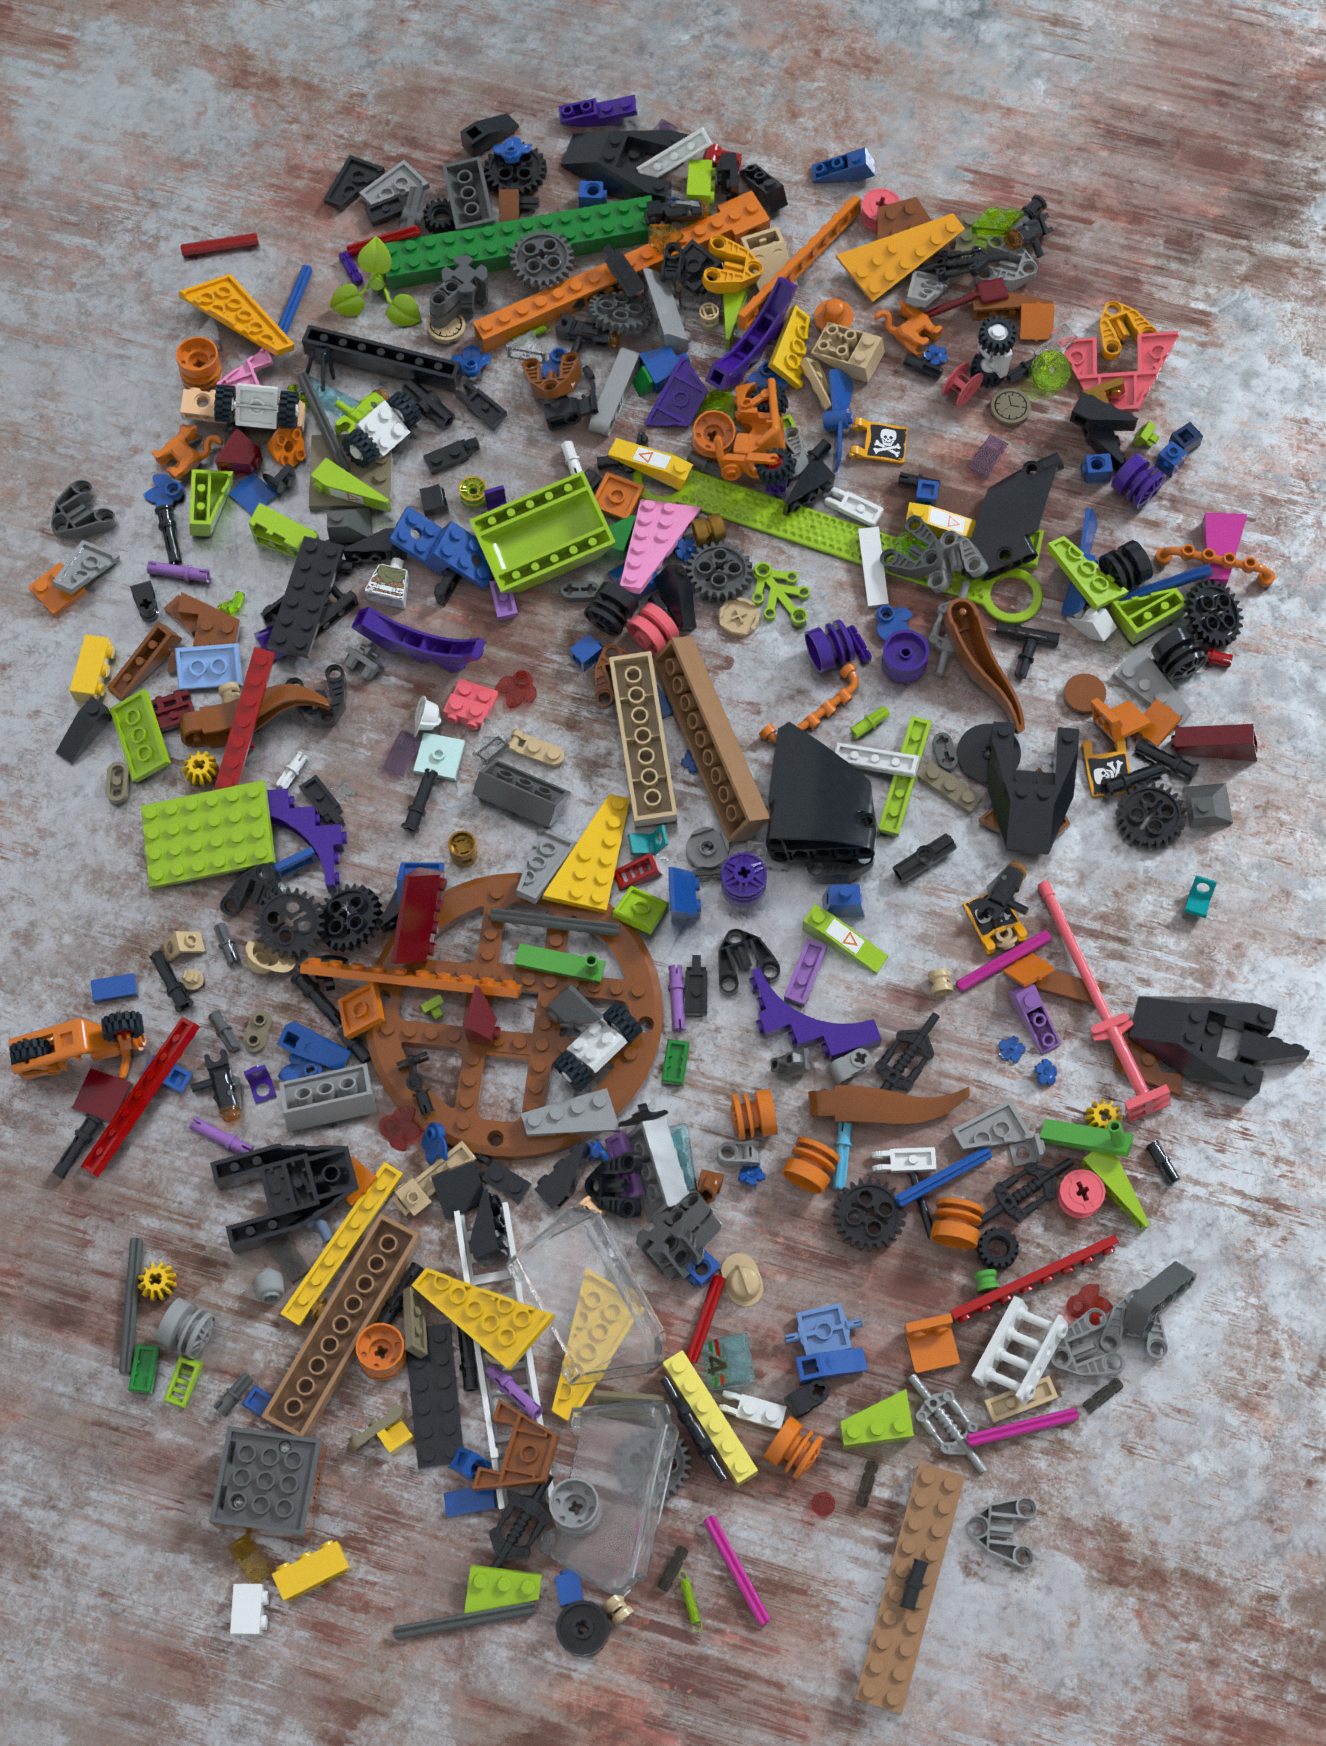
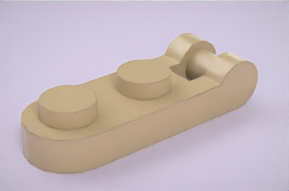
M513 729L512 739L510 742H507L505 747L508 752L551 768H557L564 763L565 755L561 747L524 734L518 729ZM519 741L525 743L523 748L518 746Z

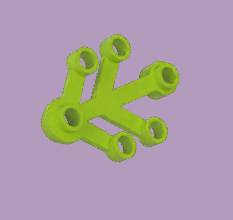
M760 562L755 565L753 577L757 580L755 593L752 595V602L756 606H761L764 603L763 590L765 583L770 588L767 608L764 610V619L768 622L775 620V607L778 598L790 613L792 624L795 626L805 625L807 622L806 610L796 608L786 595H796L803 601L809 599L810 589L808 587L789 586L795 585L798 582V574L795 571L773 570L772 566L766 562ZM763 571V572H766L767 574L761 575V574H759V573ZM793 576L795 579L790 580L788 577ZM774 579L786 580L788 585L777 584ZM805 591L807 595H801L800 593ZM760 597L761 600L756 601L755 598ZM771 612L773 616H767L766 614ZM800 617L803 620L797 621L795 618Z

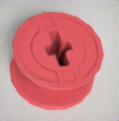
M877 188L866 193L862 199L861 220L868 229L876 232L877 208L899 202V197L893 191L886 188Z
M963 362L952 372L942 389L943 396L949 395L953 391L959 394L956 401L958 407L963 406L973 397L983 381L984 375L982 373H978L972 378L967 375L969 369L968 362Z
M1079 1169L1071 1171L1064 1177L1058 1188L1057 1199L1059 1206L1064 1213L1072 1218L1084 1219L1091 1217L1097 1213L1105 1199L1103 1181L1090 1170ZM1078 1190L1080 1191V1193L1084 1192L1086 1194L1084 1196V1199L1082 1195H1077Z

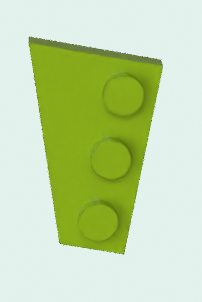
M471 1565L464 1614L539 1600L542 1573Z

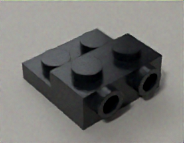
M724 152L721 153V161L717 162V186L721 185V192L726 193V201H729L739 196L737 153Z
M691 239L683 248L685 262L684 277L681 284L695 297H698L700 294L704 295L708 291L702 283L704 271L710 267L723 269L721 261ZM706 276L708 280H713L711 276Z

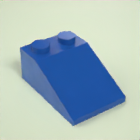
M668 867L671 920L697 918V912H701V901L696 899V891H700L699 878H695V873L692 871Z

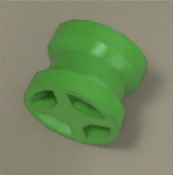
M995 1269L974 1273V1279L978 1282L976 1287L977 1293H988L1000 1288L999 1283L996 1282L997 1272Z

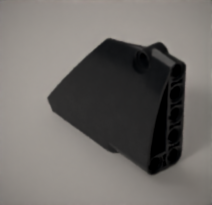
M787 722L778 728L768 796L770 819L768 821L766 846L770 857L777 862L851 860L874 857L876 840L880 830L875 817L870 780L830 748L791 722Z

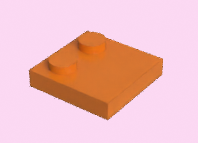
M607 472L595 494V498L603 514L622 520L632 515L644 492V486Z
M61 562L28 586L30 592L54 617L58 616L87 593L84 586L72 595L53 587V580L64 566Z
M369 982L338 999L344 1037L349 1040L385 1021L379 986L376 982Z

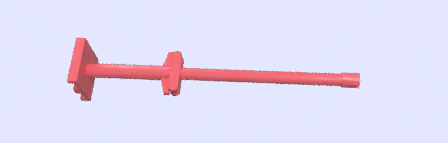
M1049 881L1039 883L1037 886L1041 896L1052 914L1101 1017L1102 1022L1091 1027L1094 1042L1111 1041L1136 1094V1097L1124 1101L1125 1115L1129 1123L1170 1106V1090L1167 1084L1149 1091L1122 1035L1134 1025L1132 1020L1129 1021L1127 1013L1112 1017L1056 900Z

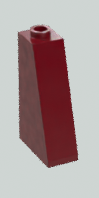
M1254 724L1175 727V735H1171V746L1176 749L1178 756L1258 761V741Z

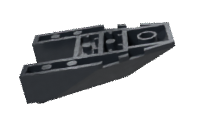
M673 130L574 133L562 160L561 167L579 178L583 177L588 181L603 182L604 190H607V195L610 197L628 200L651 195L652 201L660 200L661 204H663L664 202H669L672 196L671 181L638 173L636 167L644 163L646 155L654 157L689 135Z
M993 721L990 736L987 791L992 801V808L998 821V828L1005 851L1049 855L1074 797L1079 729L1057 728L1054 740L1053 773L1012 769L1015 723Z
M1139 996L1132 1019L1134 1025L1130 1028L1128 1038L1150 1054L1154 1053L1164 1060L1163 1063L1169 1067H1174L1189 1080L1252 1099L1260 1091L1264 1071L1217 1056L1224 1025L1243 1032L1244 1030H1256L1261 1035L1267 1037L1274 1029L1278 1010L1257 1003L1214 997Z
M273 1144L210 1162L214 1181L219 1190L259 1179L262 1180L270 1214L225 1226L230 1248L234 1254L259 1248L299 1230L359 1190L348 1146Z

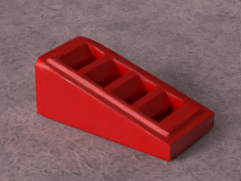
M652 853L616 869L614 873L621 891L663 875L658 861ZM648 864H651V870L648 869ZM640 867L643 868V871H644L643 874L640 873V870H639ZM631 870H634L635 878L632 877ZM623 873H626L629 881H624Z

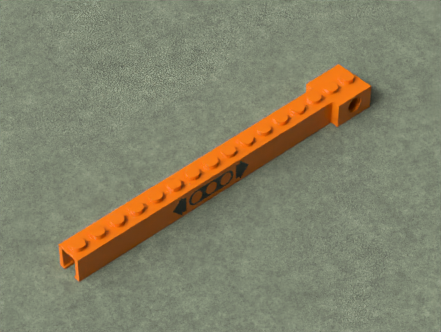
M751 190L717 205L716 214L628 252L624 256L643 281L644 268L661 272L664 249L670 242L679 243L683 249L693 239L709 252L708 245L713 235H722L740 245L741 237L770 229V218ZM713 243L714 247L721 248L718 244ZM673 252L671 257L677 256L679 252ZM604 263L565 280L564 283L557 284V287L552 286L549 289H545L473 321L474 334L477 339L482 338V349L486 353L506 344L508 341L511 342V338L537 326L545 325L546 323L551 324L560 320L561 314L571 315L587 308L589 301L592 300L593 296L597 297L598 293L604 295L605 291L612 294V290L616 293L623 292L624 290L607 267V263Z

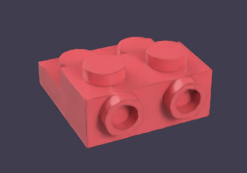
M459 678L455 690L450 694L443 710L444 717L451 723H461L472 730L480 729L484 731L498 699L499 691Z

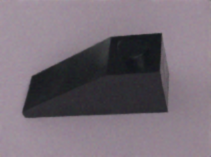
M668 564L653 581L680 629L695 630L697 626L692 585L687 571L682 565Z
M91 696L76 714L55 753L73 765L113 719L108 707Z

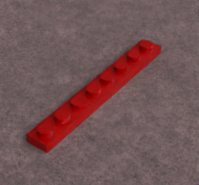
M258 647L253 649L214 790L237 786L240 783L275 659V652Z
M181 1017L80 1167L96 1177L100 1176L127 1134L132 1130L135 1122L144 1112L152 1097L157 1093L159 1087L169 1075L177 1060L182 1056L200 1026Z
M1116 1235L1105 1238L950 1310L953 1323L957 1321L960 1324L972 1319V1314L977 1312L984 1314L993 1309L992 1305L998 1302L1001 1305L1011 1301L1015 1294L1021 1293V1295H1024L1034 1290L1033 1286L1039 1283L1043 1286L1052 1282L1054 1276L1062 1274V1276L1068 1275L1075 1270L1074 1267L1080 1264L1083 1267L1093 1263L1095 1257L1101 1254L1103 1257L1111 1255L1116 1251L1115 1248L1119 1244Z

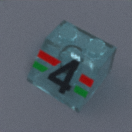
M748 1332L727 1335L704 1343L702 1352L709 1391L755 1383Z

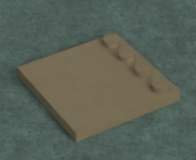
M335 434L349 464V473L388 498L391 504L393 448L384 457H378L367 468H361L360 465H356L355 461L352 462L350 460L351 457H347V452L343 450L342 439L348 434ZM311 435L310 475L325 458L335 463L323 435ZM310 476V510L368 507L329 496L324 492H318L313 487Z

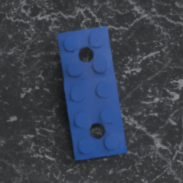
M410 506L405 508L387 540L437 574H441L445 569L450 568L482 590L486 588L493 575L476 536L453 521L449 522L444 528H441ZM411 530H416L419 533V539L412 537ZM472 556L479 559V566L473 564Z

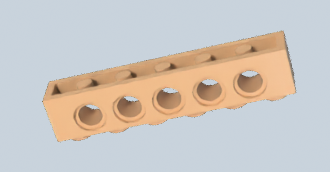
M198 388L183 389L180 409L183 419L227 424V422L215 421L214 400L216 390L206 392ZM299 400V415L296 428L300 429L301 433H304L307 409L305 403ZM201 402H208L206 407H199ZM236 409L233 422H236Z

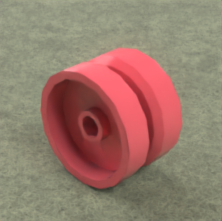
M647 603L639 611V616H633L626 623V628L633 640L645 652L651 651L652 656L655 657L671 638L679 637V630L673 620L665 611L653 603Z

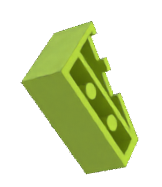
M689 159L686 199L700 200V207L702 208L700 220H703L710 216L711 204H714L716 168H712V160ZM700 220L686 222V227Z
M192 469L189 523L191 536H211L233 485V471Z
M260 502L248 522L255 543L296 559L304 536L319 539L318 533L313 529L304 527Z
M1172 588L1154 592L1144 597L1138 598V596H1135L1130 600L1113 601L1109 614L1134 645L1185 614L1183 608H1186L1187 605L1184 603L1185 598L1179 590Z
M907 1389L841 1421L839 1430L842 1450L912 1441L914 1432Z

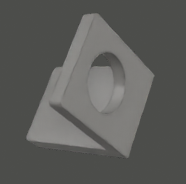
M1035 1133L1031 1141L1009 1145L1014 1167L1023 1166L1029 1162L1039 1163L1046 1153L1044 1141L1040 1140L1039 1133ZM1019 1148L1028 1150L1029 1157L1026 1160H1020L1016 1156V1151Z

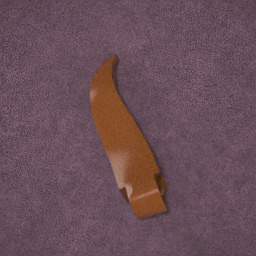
M967 598L952 600L948 605L943 620L950 643L958 660L976 684L1004 710L1010 723H1015V734L1023 732L1025 723L1020 702L994 657L976 605Z
M279 684L267 687L254 732L266 725L281 712L296 706H316L330 710L329 700L321 694L300 685ZM239 699L218 705L199 707L200 711L183 714L180 718L182 743L188 747L210 746L211 749L226 746Z
M836 1085L834 1090L808 1091L809 1110L812 1117H834V1122L916 1124L934 1120L952 1111L970 1096L969 1087L939 1097H916L884 1089L852 1085Z

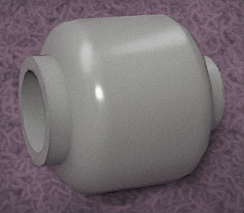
M272 1268L262 1269L256 1274L253 1281L255 1297L265 1304L278 1302L285 1292L283 1275Z

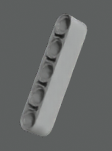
M626 348L620 349L598 400L599 413L591 417L589 431L605 436L611 434L639 367V352Z

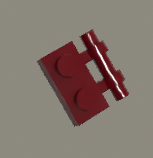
M188 689L183 691L176 690L173 691V694L164 697L160 695L151 700L153 709L158 707V710L154 712L161 732L180 727L181 716L187 712L195 711L191 699L183 702V699L191 697ZM173 702H176V703H177V704H174V705L165 707L166 704H170V703H173Z

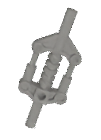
M962 581L958 598L967 597L970 582ZM951 601L938 606L937 621L934 623L932 632L927 640L929 646L934 647L941 653L935 671L937 676H943L948 657L956 655L950 643L947 630L944 638L939 636L942 617Z
M915 1373L911 1375L908 1380L924 1400L920 1410L915 1415V1420L922 1424L930 1436L934 1437L940 1445V1453L943 1455H966L980 1474L988 1468L973 1450L974 1446L969 1447L966 1441L967 1434L978 1432V1425L975 1422H970L963 1413L964 1410L954 1398L953 1391L946 1390L942 1393L931 1395ZM948 1403L956 1415L962 1418L967 1425L965 1434H961L962 1431L957 1429L958 1426L953 1424L954 1421L949 1419V1414L945 1413L946 1410L942 1409V1406ZM935 1414L934 1417L939 1419V1424L942 1423L943 1429L947 1430L946 1433L951 1435L950 1438L954 1439V1442L942 1441L936 1433V1428L928 1419L930 1415Z

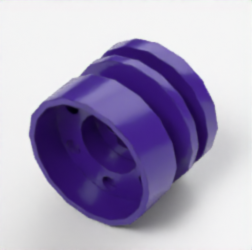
M1139 453L1133 455L1124 463L1111 482V487L1123 496L1129 492L1127 500L1130 503L1134 502L1133 505L1137 509L1142 508L1155 497L1166 479V475L1158 472V468L1155 466L1148 470L1150 462Z
M840 619L833 621L832 624H825V633L820 627L805 632L804 637L807 650L814 666L820 673L833 669L835 667V660L840 665L845 664V661L855 660L852 638Z
M737 853L730 856L725 861L721 870V892L725 900L738 908H749L757 905L763 899L767 882V869L763 861L751 853Z

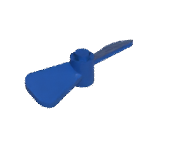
M831 369L829 371L832 410L823 412V425L826 432L835 431L832 472H837L842 457V430L850 429L855 422L854 414L849 410L854 385L846 373L840 369Z
M1087 508L1080 550L1084 553L1083 556L1087 560L1094 561L1098 565V560H1095L1096 556L1090 554L1097 532V517L1093 509ZM1072 581L1061 609V613L1064 616L1077 614L1086 603V599Z

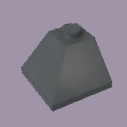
M371 507L328 510L327 531L329 541L332 543L358 542L370 536Z
M1226 783L1183 787L1190 828L1233 824Z
M572 985L562 989L544 1008L547 1011V1017L554 1023L558 1022L559 1024H591L603 1017Z

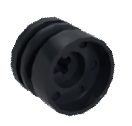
M1131 540L1119 546L1117 550H1111L1099 557L1100 571L1106 576L1108 574L1115 579L1114 583L1120 588L1124 587L1130 590L1134 587V584H1142L1153 576L1151 561L1146 551L1137 541Z
M608 581L603 582L595 594L596 599L590 601L589 606L586 607L583 613L587 620L601 631L612 636H620L623 628L626 627L627 619L632 618L639 607V603L624 588Z
M1180 627L1171 631L1156 642L1151 649V653L1160 665L1165 664L1163 671L1168 674L1167 677L1171 682H1177L1192 675L1208 659L1207 654L1202 651L1203 648L1199 644H1195L1196 638L1188 627Z

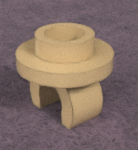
M1005 926L1007 930L1005 936H1000L999 931L995 930V936L999 940L996 942L997 947H1002L1003 950L1015 946L1014 942L1018 940L1017 936H1012L1013 933L1009 926Z
M184 970L181 981L187 990L195 991L203 985L204 977L199 970Z

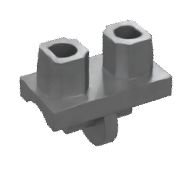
M370 643L368 646L362 644L360 649L364 651L363 654L347 646L345 651L348 652L344 664L355 670L360 661L363 662L365 665L359 674L366 679L371 680L377 672L382 673L385 669L371 660L372 657L376 660L380 657V654L376 652V644Z
M801 1048L788 1052L786 1055L772 1058L770 1061L771 1071L777 1073L779 1080H785L796 1075H805L810 1070L811 1064L807 1059L809 1049Z

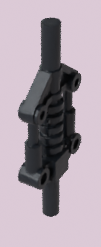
M978 245L972 247V250L963 252L962 250L949 252L947 249H943L939 252V256L934 259V263L920 265L915 270L921 272L935 271L938 281L944 282L948 278L957 277L960 274L970 273L972 276H977L990 263L1010 260V253L989 255L987 251ZM973 255V256H969V258H968V257H964V259L962 258V256Z
M933 1012L921 1030H900L897 1032L894 1044L875 1063V1069L880 1073L884 1081L880 1089L890 1090L891 1087L910 1091L913 1088L914 1082L922 1072L921 1069L925 1063L934 1057V1051L928 1034L939 1020V1015ZM905 1042L911 1043L903 1051L904 1054H901V1059L896 1061L897 1064H894L893 1068L890 1067L888 1062L895 1054L894 1051L898 1045ZM918 1049H920L923 1059L918 1066L914 1067L908 1077L903 1076L904 1068L908 1067V1064L912 1061L911 1059L915 1057L914 1054H917Z
M1071 1158L1065 1159L1052 1169L1029 1162L1020 1173L1013 1174L1003 1182H997L994 1187V1193L996 1194L998 1205L980 1217L982 1219L981 1225L983 1226L1002 1212L1011 1216L1016 1222H1022L1027 1215L1038 1209L1039 1205L1045 1201H1053L1056 1197V1176L1074 1165ZM1028 1174L1035 1177L1031 1182L1029 1181L1026 1185L1017 1189L1016 1192L1014 1191L1011 1194L1008 1192L1007 1189L1017 1183L1018 1179ZM1041 1186L1044 1188V1196L1036 1202L1033 1201L1022 1209L1017 1205L1021 1200H1025L1026 1196L1029 1197L1031 1193L1034 1194L1036 1190H1040Z
M668 1376L664 1377L660 1381L676 1408L680 1423L684 1424L685 1428H688L687 1431L696 1445L699 1457L703 1461L707 1460L720 1483L726 1481L728 1477L714 1455L716 1450L711 1439L704 1434L699 1423H696L697 1421L693 1418L690 1405L678 1394Z
M550 1473L547 1483L539 1484L532 1496L520 1495L517 1492L511 1494L509 1502L501 1514L502 1518L497 1526L493 1527L489 1532L490 1540L497 1555L490 1567L501 1568L504 1561L525 1559L530 1556V1548L536 1537L539 1538L544 1527L551 1520V1513L545 1509L541 1502L543 1495L554 1478ZM517 1506L524 1511L520 1512V1517H517V1522H514L513 1528L509 1531L510 1534L508 1533L507 1539H504L500 1530L505 1521L509 1520ZM531 1516H535L538 1522L533 1528L532 1535L527 1544L516 1546L515 1543L517 1544L518 1538H521V1533L525 1531V1526L527 1527L528 1521L532 1519Z

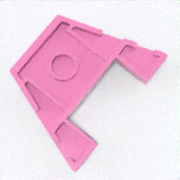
M261 348L260 352L249 357L246 360L247 362L239 368L236 367L218 381L217 385L235 386L236 391L238 383L260 385L254 371L273 365L269 351Z

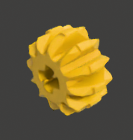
M197 750L195 756L189 753L190 760H184L183 764L185 767L182 768L186 781H191L194 786L200 782L202 787L205 786L207 781L212 784V777H218L217 770H219L215 756H210L207 751L201 755V752Z
M1103 1098L1100 1100V1103L1093 1101L1092 1107H1087L1085 1112L1088 1115L1084 1117V1121L1089 1122L1088 1126L1108 1129V1124L1111 1121H1121L1123 1115L1118 1114L1121 1109L1120 1106L1112 1107L1113 1100L1106 1104ZM1102 1115L1106 1116L1105 1121L1101 1120Z
M151 1262V1269L148 1270L146 1267H143L142 1270L145 1275L138 1276V1279L142 1281L138 1288L143 1290L142 1295L144 1297L150 1296L152 1301L159 1297L163 1301L165 1300L164 1294L167 1293L171 1296L173 1293L170 1288L177 1287L176 1282L173 1281L177 1278V1275L171 1273L173 1268L170 1265L165 1267L164 1262H160L156 1266L154 1262ZM156 1278L161 1280V1283L159 1285L157 1283H154V1280Z

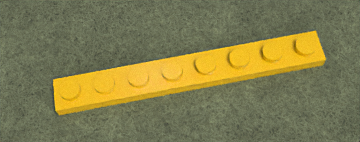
M386 1162L381 1165L375 1174L378 1179L367 1190V1193L357 1200L280 1314L297 1326H302L310 1314L313 1304L321 1298L404 1176L402 1172Z

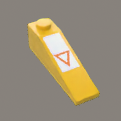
M619 438L615 439L607 455L679 491L682 490L693 464L675 455Z
M909 502L906 518L907 520L913 515L919 516L938 538H941L946 531L952 530L968 538L970 541L977 522L930 505ZM920 522L914 523L911 526V530L917 529Z

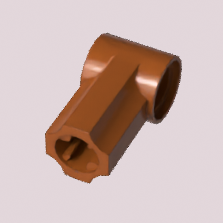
M702 1169L696 1192H699L706 1203L709 1204L715 1201L717 1194H720L724 1174Z

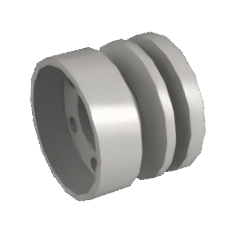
M179 1297L170 1305L162 1318L157 1330L156 1341L170 1348L178 1344L177 1351L179 1353H185V1356L194 1359L208 1342L215 1325L216 1316L209 1312L206 1313L201 1308L194 1313L195 1305Z
M568 1478L558 1483L551 1492L549 1510L560 1532L566 1536L578 1538L584 1537L596 1529L602 1516L601 1504L594 1486L588 1481L580 1478ZM578 1507L580 1514L575 1515L573 1508Z

